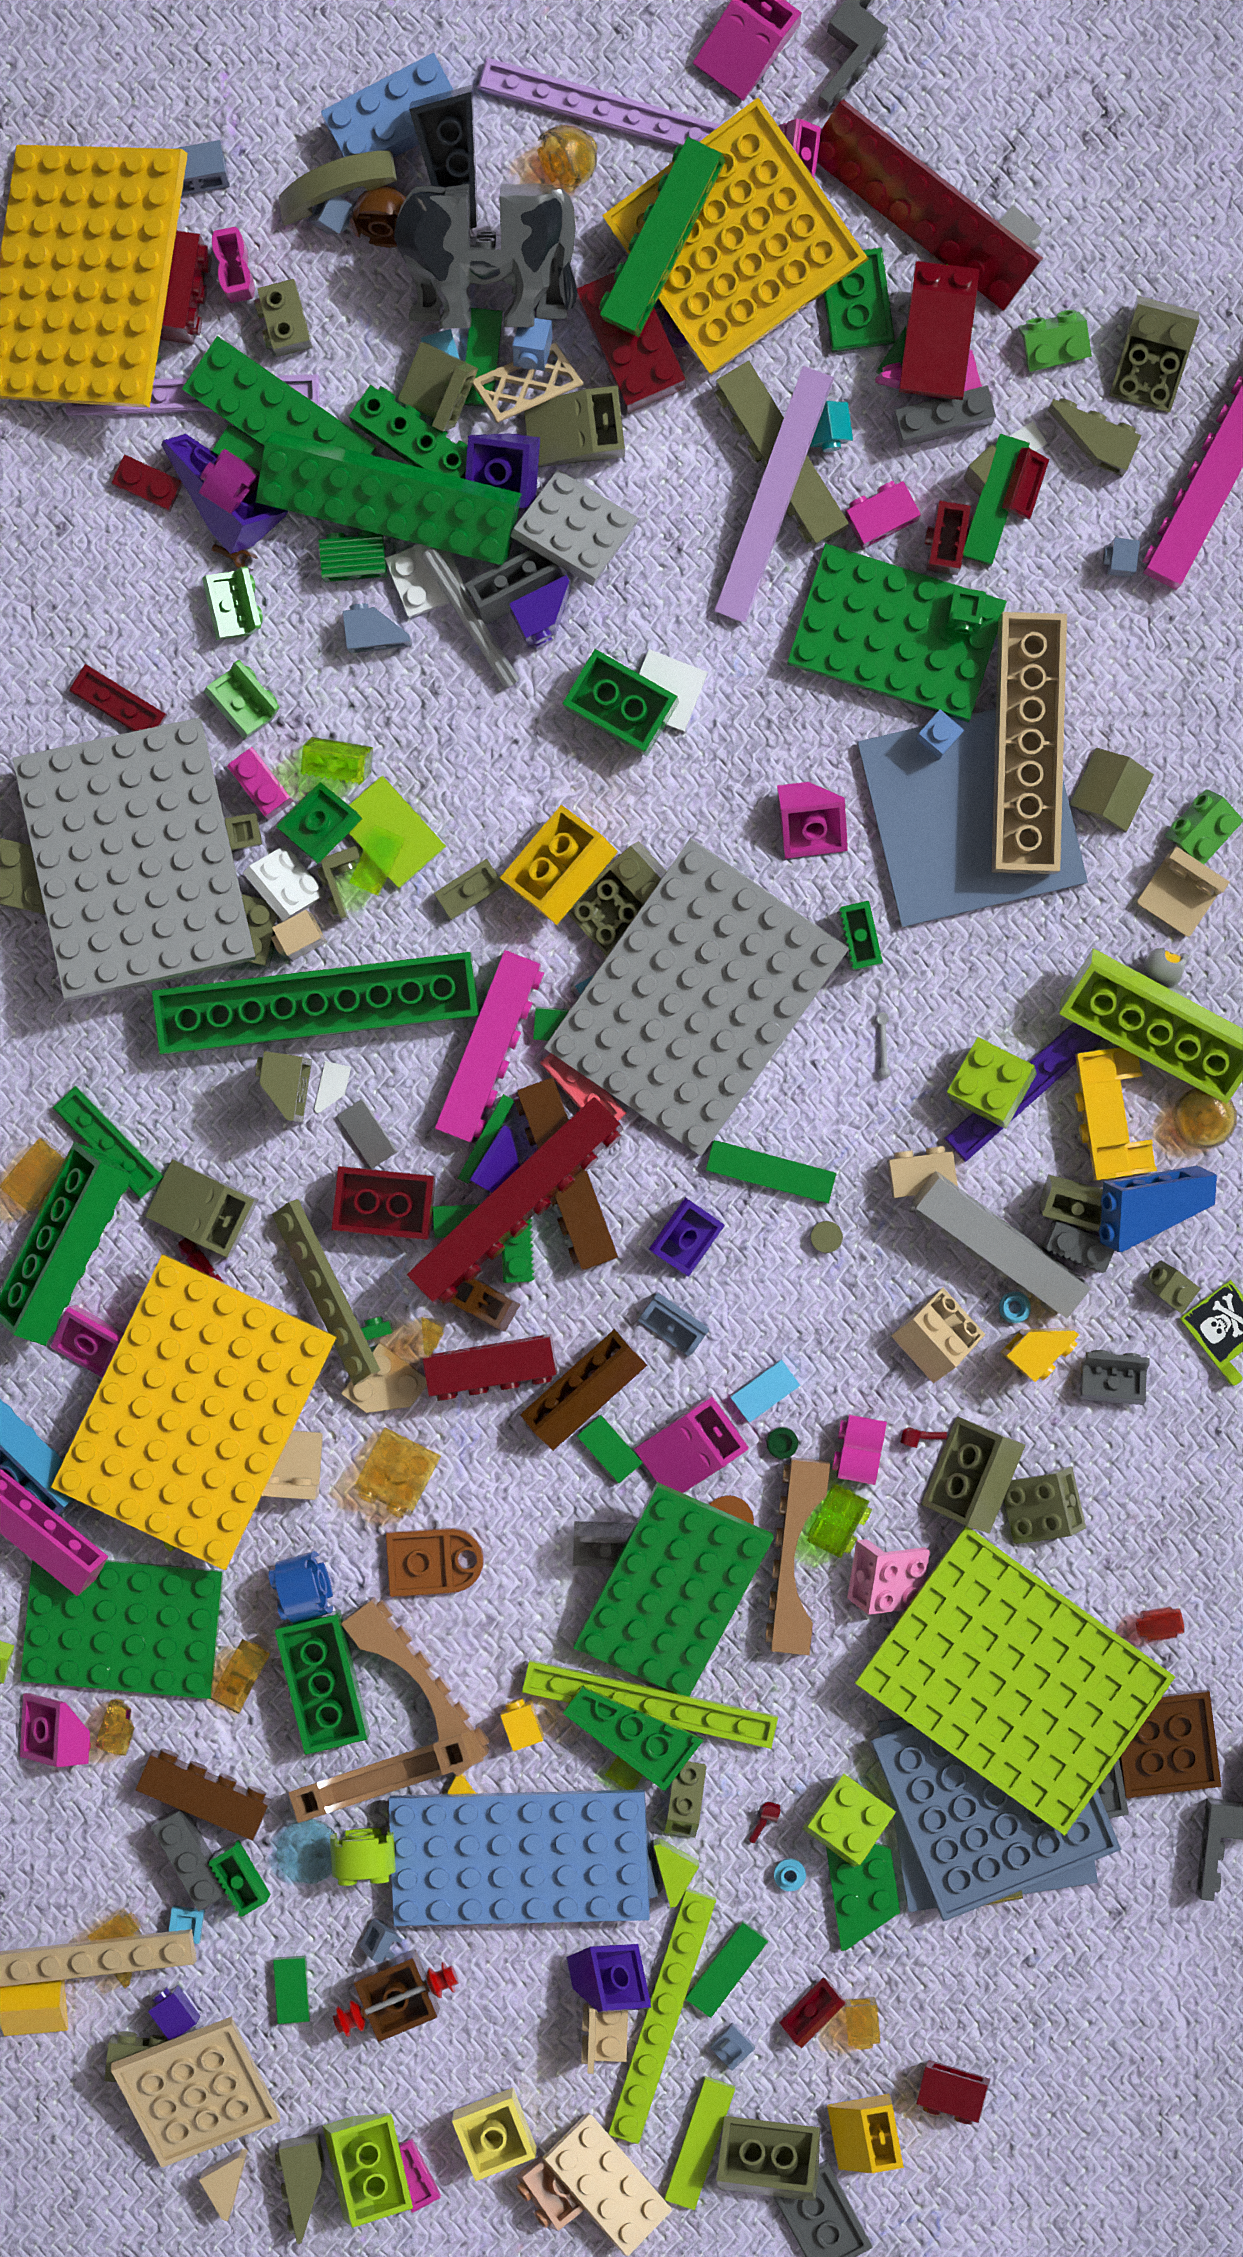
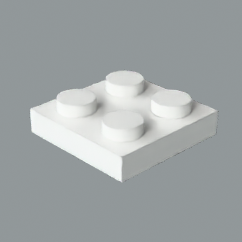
M421 544L385 558L409 619L450 603L421 557L422 553L431 547ZM437 549L467 595L451 552Z
M286 845L251 864L243 872L283 922L318 902L326 894Z

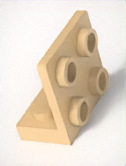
M1176 846L1169 851L1138 898L1137 904L1184 936L1189 937L1217 895L1223 893L1230 882Z
M292 1431L262 1496L315 1500L319 1496L323 1434L321 1432Z
M583 2003L582 2031L589 2032V2036L583 2035L581 2064H588L587 2074H594L595 2061L627 2062L628 2010L599 2013L590 2004Z

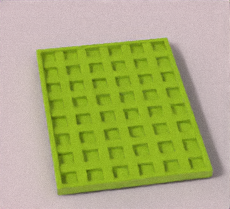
M964 1526L854 1683L1065 1836L1173 1682L1175 1676L970 1527Z

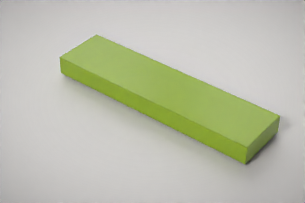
M707 2076L704 2077L664 2196L665 2201L695 2210L723 2128L724 2116H727L735 2092L734 2085Z

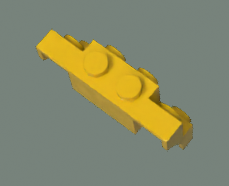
M1121 1047L1075 1054L1080 1086H1078L1079 1092L1074 1093L1077 1112L1082 1111L1084 1124L1079 1125L1080 1138L1082 1143H1087V1148L1090 1150L1094 1180L1157 1171L1152 1147L1153 1140L1130 1142L1120 1080L1143 1076L1139 1057Z

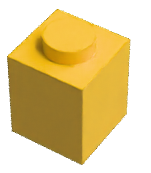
M519 1698L505 1704L506 1709L501 1710L500 1716L513 1752L544 1740V1734L532 1700L524 1702L523 1698Z

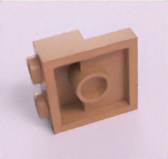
M539 2156L516 2175L520 2182L516 2185V2189L526 2202L532 2200L538 2210L534 2212V2215L542 2227L546 2229L549 2226L551 2229L559 2231L585 2209L542 2160L543 2156Z

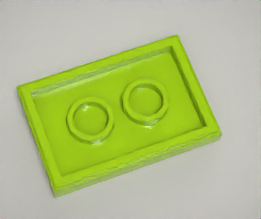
M383 775L349 805L362 817V820L349 834L399 889L446 848V845Z

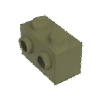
M290 279L257 288L259 299H255L254 303L259 319L265 317L267 329L262 330L266 348H273L276 357L313 348L295 280Z
M1048 1174L1039 1200L1042 1216L1055 1222L1064 1221L1075 1224L1084 1230L1099 1231L1103 1189Z

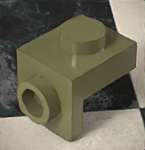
M1162 1260L1149 1272L1148 1277L1142 1284L1143 1287L1157 1295L1181 1314L1184 1313L1201 1289L1180 1271Z

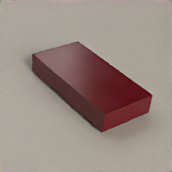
M1021 447L1002 505L1003 509L1021 519H1031L1050 459L1030 448Z

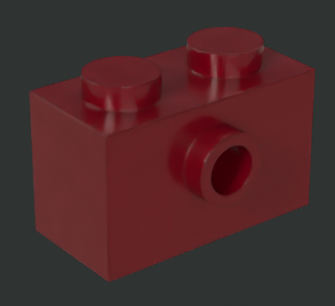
M939 500L933 526H927L924 545L930 546L926 571L958 575L962 565L971 505Z
M929 2060L925 2066L916 2104L923 2106V2110L930 2114L941 2115L943 2112L953 2115L955 2121L963 2124L979 2123L991 2078Z

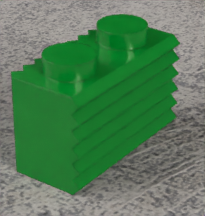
M366 530L357 532V537L345 538V533L326 534V539L319 540L321 576L323 581L328 583L387 577L383 535H377V533Z
M864 901L841 906L837 914L840 915L838 920L841 921V924L839 926L843 928L841 930L844 934L842 938L846 940L844 944L849 947L846 956L850 959L848 961L851 965L849 969L857 971L883 964L870 902Z
M532 1218L527 1221L528 1227L518 1237L514 1238L511 1236L503 1243L505 1246L502 1251L503 1283L532 1282L536 1278L533 1274L536 1270L533 1268L535 1257L532 1254L535 1251L532 1249L534 1246L532 1243L534 1238L531 1236L534 1233L531 1230L533 1227L531 1224Z
M239 1840L214 1853L208 1866L213 1867L212 1872H216L215 1877L219 1878L218 1883H222V1888L226 1889L225 1894H228V1899L232 1900L231 1905L236 1906L235 1911H239L238 1916L243 1917L268 1902L271 1894Z

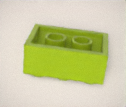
M391 2113L351 2116L322 2125L342 2216L351 2228L413 2208Z

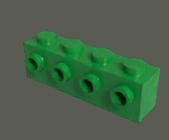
M371 384L349 414L352 424L413 466L465 479L467 444L460 440L457 443L451 441L446 437L448 435L447 431H441L433 427L432 424L428 425L420 419L422 414L412 406L406 404L405 407L399 405L394 401L396 396L386 388L380 386L379 389H376Z

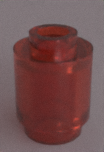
M1171 1606L1140 1611V1618L1135 1619L1138 1637H1144L1146 1643L1177 1638V1634L1185 1632L1180 1608L1172 1609Z

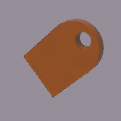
M437 1528L386 1532L390 1597L460 1592L472 1586L481 1574L484 1564L482 1547L471 1533L463 1529ZM465 1550L472 1551L477 1557V1563L471 1568H465L459 1563V1554Z

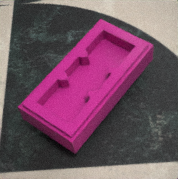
M413 2138L401 2143L399 2148L413 2208L410 2210L414 2213L440 2199L442 2195Z

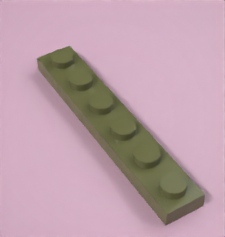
M299 1199L290 1201L274 1212L272 1216L328 1333L337 1336L334 1345L353 1385L362 1383L379 1372L380 1368Z

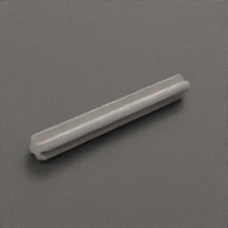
M431 547L423 552L421 555L423 561L502 685L508 688L519 680L518 675L439 551Z

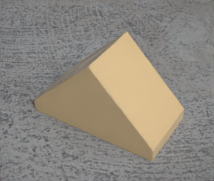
M242 2148L205 2169L199 2179L220 2218L224 2221H228L232 2213L248 2153L247 2149Z

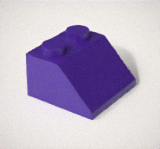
M511 433L469 435L465 479L521 493L519 508L528 507L536 499L540 437Z
M567 575L509 603L511 614L528 648L535 645L536 649L551 643L553 641L552 636L557 634L571 593L570 581Z

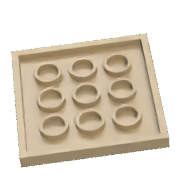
M232 2016L111 2063V2072L161 2168L280 2122V2113Z

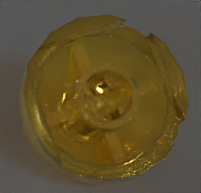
M561 124L543 132L538 137V141L542 140V147L537 149L538 156L546 175L552 183L557 178L560 184L563 185L561 188L570 193L592 178L597 166V144L592 136L575 125Z
M1198 1088L1186 1091L1176 1101L1172 1111L1176 1135L1186 1145L1196 1149H1213L1223 1145L1233 1135L1237 1125V1110L1233 1101L1230 1099L1226 1104Z

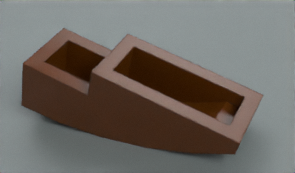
M476 1278L470 1282L464 1280L456 1288L458 1291L457 1295L450 1301L462 1310L473 1314L506 1332L521 1305Z

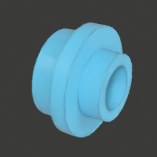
M1017 1291L1009 1292L999 1302L1000 1315L1010 1323L1023 1322L1030 1314L1031 1303L1023 1293ZM1013 1301H1017L1020 1304V1310L1017 1313L1009 1311V1304Z
M788 1858L777 1864L774 1870V1879L781 1889L795 1891L804 1884L806 1871L798 1860ZM789 1870L796 1873V1877L792 1881L784 1878V1874Z

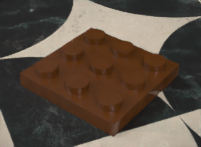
M1208 1689L1165 1694L1161 1697L1120 1756L1126 1798L1222 1787L1211 1697Z

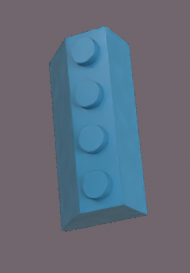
M0 1399V1468L60 1516L76 1500L51 1488L63 1460L54 1449L48 1447L36 1435L33 1428L26 1425L14 1413L13 1409Z

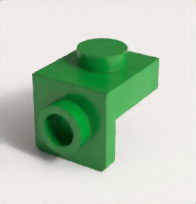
M955 586L947 626L954 627V631L961 634H972L973 631L979 632L983 622L982 614L986 592Z
M382 1316L364 1320L365 1326L360 1327L366 1340L389 1335L394 1332L391 1319L383 1321Z

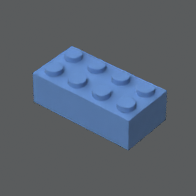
M433 52L322 110L321 114L324 124L342 158L365 152L390 150L394 158L419 145L409 111L410 103L451 91L453 88Z

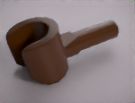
M213 544L211 551L233 560L238 568L246 566L245 560L248 556L258 559L256 554L246 550L230 554L226 548L217 544Z

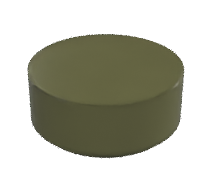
M822 1221L813 1227L810 1238L812 1245L818 1251L830 1253L840 1247L843 1234L837 1224L831 1221Z

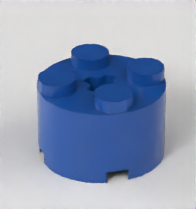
M316 1551L277 1561L275 1569L269 1571L270 1584L273 1589H277L280 1601L277 1602V1609L282 1620L289 1619L290 1622L297 1623L326 1615L333 1611V1605L328 1606L327 1598L333 1597L331 1581L324 1562L317 1563L315 1557L319 1556Z

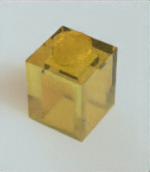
M876 1998L844 1999L847 2002L844 2005L848 2046H854L855 2049L863 2050L873 2048V2044H879L880 2031Z

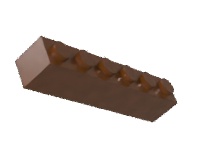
M553 1077L518 1089L519 1097L514 1098L519 1116L526 1115L530 1127L524 1128L530 1146L537 1145L538 1149L569 1121ZM581 1169L573 1177L575 1179L573 1185L564 1193L558 1191L550 1201L552 1206H559L562 1217L557 1218L563 1236L569 1234L573 1247L568 1248L573 1265L577 1266L580 1264L583 1271L616 1259L618 1254L588 1171Z

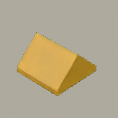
M65 1980L0 1987V2026L4 2036L68 2031Z

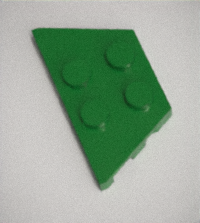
M876 1842L861 1865L853 1867L826 1847L841 1951L848 1950L900 1913L892 1853L889 1846Z

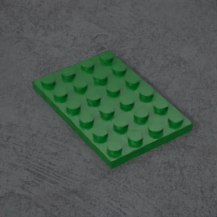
M825 543L787 665L934 712L942 710L949 717L969 723L998 632V618L1004 612L1007 601L986 594L982 614L983 622L979 632L973 631L972 634H961L954 631V627L947 626L953 589L955 586H962Z
M657 1482L573 1643V1648L674 1693L690 1697L773 1541V1533Z
M32 1560L20 1681L211 1699L224 1570L106 1560L97 1579L77 1596Z

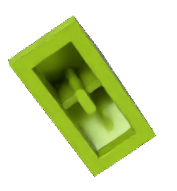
M657 1838L654 1839V1849L669 1905L672 1908L678 1905L697 1872L699 1860L663 1839Z

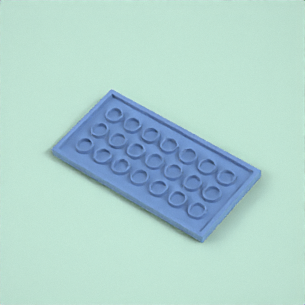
M645 1789L399 1795L389 1797L390 1832H394L396 1872L392 1874L394 1926L650 1920Z

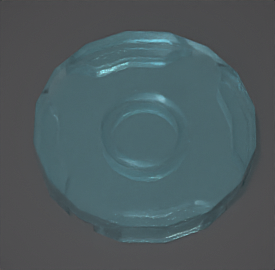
M309 1819L300 1823L296 1821L290 1824L281 1834L277 1845V1861L282 1872L291 1880L299 1883L313 1884L326 1879L332 1873L330 1835L334 1834L335 1831L325 1822L316 1819Z

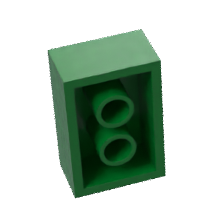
M594 649L562 704L568 712L647 757L679 704V699L675 694L599 650Z

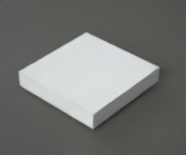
M649 649L639 674L678 696L679 704L666 725L685 733L708 672Z

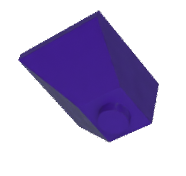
M503 1125L470 1179L491 1193L520 1167L511 1128Z
M638 1944L590 1946L566 1957L572 1989L599 2013L651 2008Z

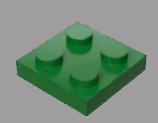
M319 782L276 827L285 837L319 864L362 820V817L322 782Z

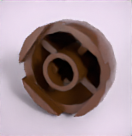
M382 186L375 190L364 191L353 206L350 217L351 230L359 238L361 233L369 237V244L385 248L397 247L394 238L395 226L400 208L406 197L391 186Z

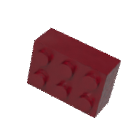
M176 230L160 340L194 345L195 335L200 336L202 317L198 316L200 304L204 305L206 302L207 285H203L205 273H210L212 254H208V246L204 244L201 235L198 233Z
M338 1166L332 1230L424 1240L430 1239L436 1176Z

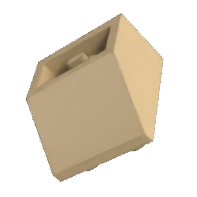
M943 1287L907 1318L891 1337L934 1384L956 1368L986 1334Z

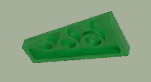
M584 1686L579 1689L563 1710L565 1716L664 1792L704 1741L703 1738Z

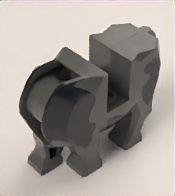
M469 184L450 187L434 185L415 186L407 195L400 208L394 233L398 250L407 265L409 273L415 278L418 300L409 311V321H440V328L443 329L470 328L471 313L469 307L471 302L467 292L468 285H487L499 281L510 284L512 286V293L515 295L512 304L504 313V327H533L535 325L534 308L536 305L537 318L539 319L567 318V310L573 308L578 293L575 276L570 264L576 232L573 203L567 192L563 188H555L550 184H501L499 195L501 236H496L494 231L477 232V236H471ZM443 304L444 310L440 316V306Z

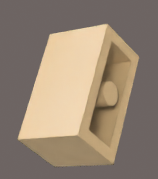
M304 910L272 927L276 935L271 937L277 951L279 954L287 955L293 960L327 943L313 914L308 910Z
M940 1146L925 1148L926 1155L913 1156V1150L895 1152V1159L887 1160L892 1198L917 1195L935 1170L958 1186L953 1151L945 1152V1147Z

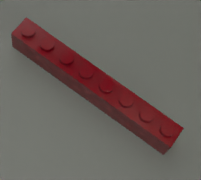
M593 1097L406 1275L436 1306L441 1302L444 1305L450 1302L458 1293L456 1288L464 1280L467 1282L473 1280L481 1272L482 1269L479 1266L488 1258L490 1260L496 1258L504 1250V1242L511 1236L514 1238L518 1237L528 1227L527 1221L535 1213L541 1215L552 1204L550 1199L558 1191L564 1193L575 1182L573 1177L581 1169L587 1171L599 1159L597 1154L604 1147L610 1149L621 1139L622 1135L620 1132L623 1130L621 1123Z

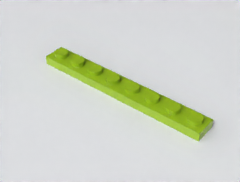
M529 1659L522 1693L569 1703L579 1689L584 1686L681 1729L769 1749L772 1748L778 1722L777 1715L698 1697L684 1696L667 1690Z
M686 1889L650 1999L651 2008L646 2011L608 2131L610 2136L639 2145L716 1903L715 1897L690 1889Z

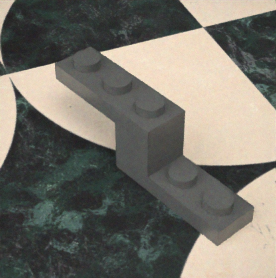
M845 0L828 23L827 33L853 53L819 95L818 106L827 113L834 105L837 106L841 100L846 99L849 94L847 88L854 80L858 83L869 68L866 65L873 55L878 58L888 44L886 40L888 27L866 11L875 0Z
M1206 1798L1196 1894L1201 1900L1214 1901L1215 1892H1220L1221 1873H1217L1218 1860H1223L1225 1843L1221 1841V1837L1243 1840V1802Z

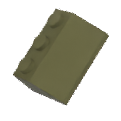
M264 1051L263 1058L258 1057L255 1076L260 1077L259 1084L286 1120L303 1122L312 1059Z
M957 1416L921 1505L967 1527L990 1534L1026 1445Z
M724 2116L716 2178L719 2188L721 2190L815 2201L819 2172L820 2127Z

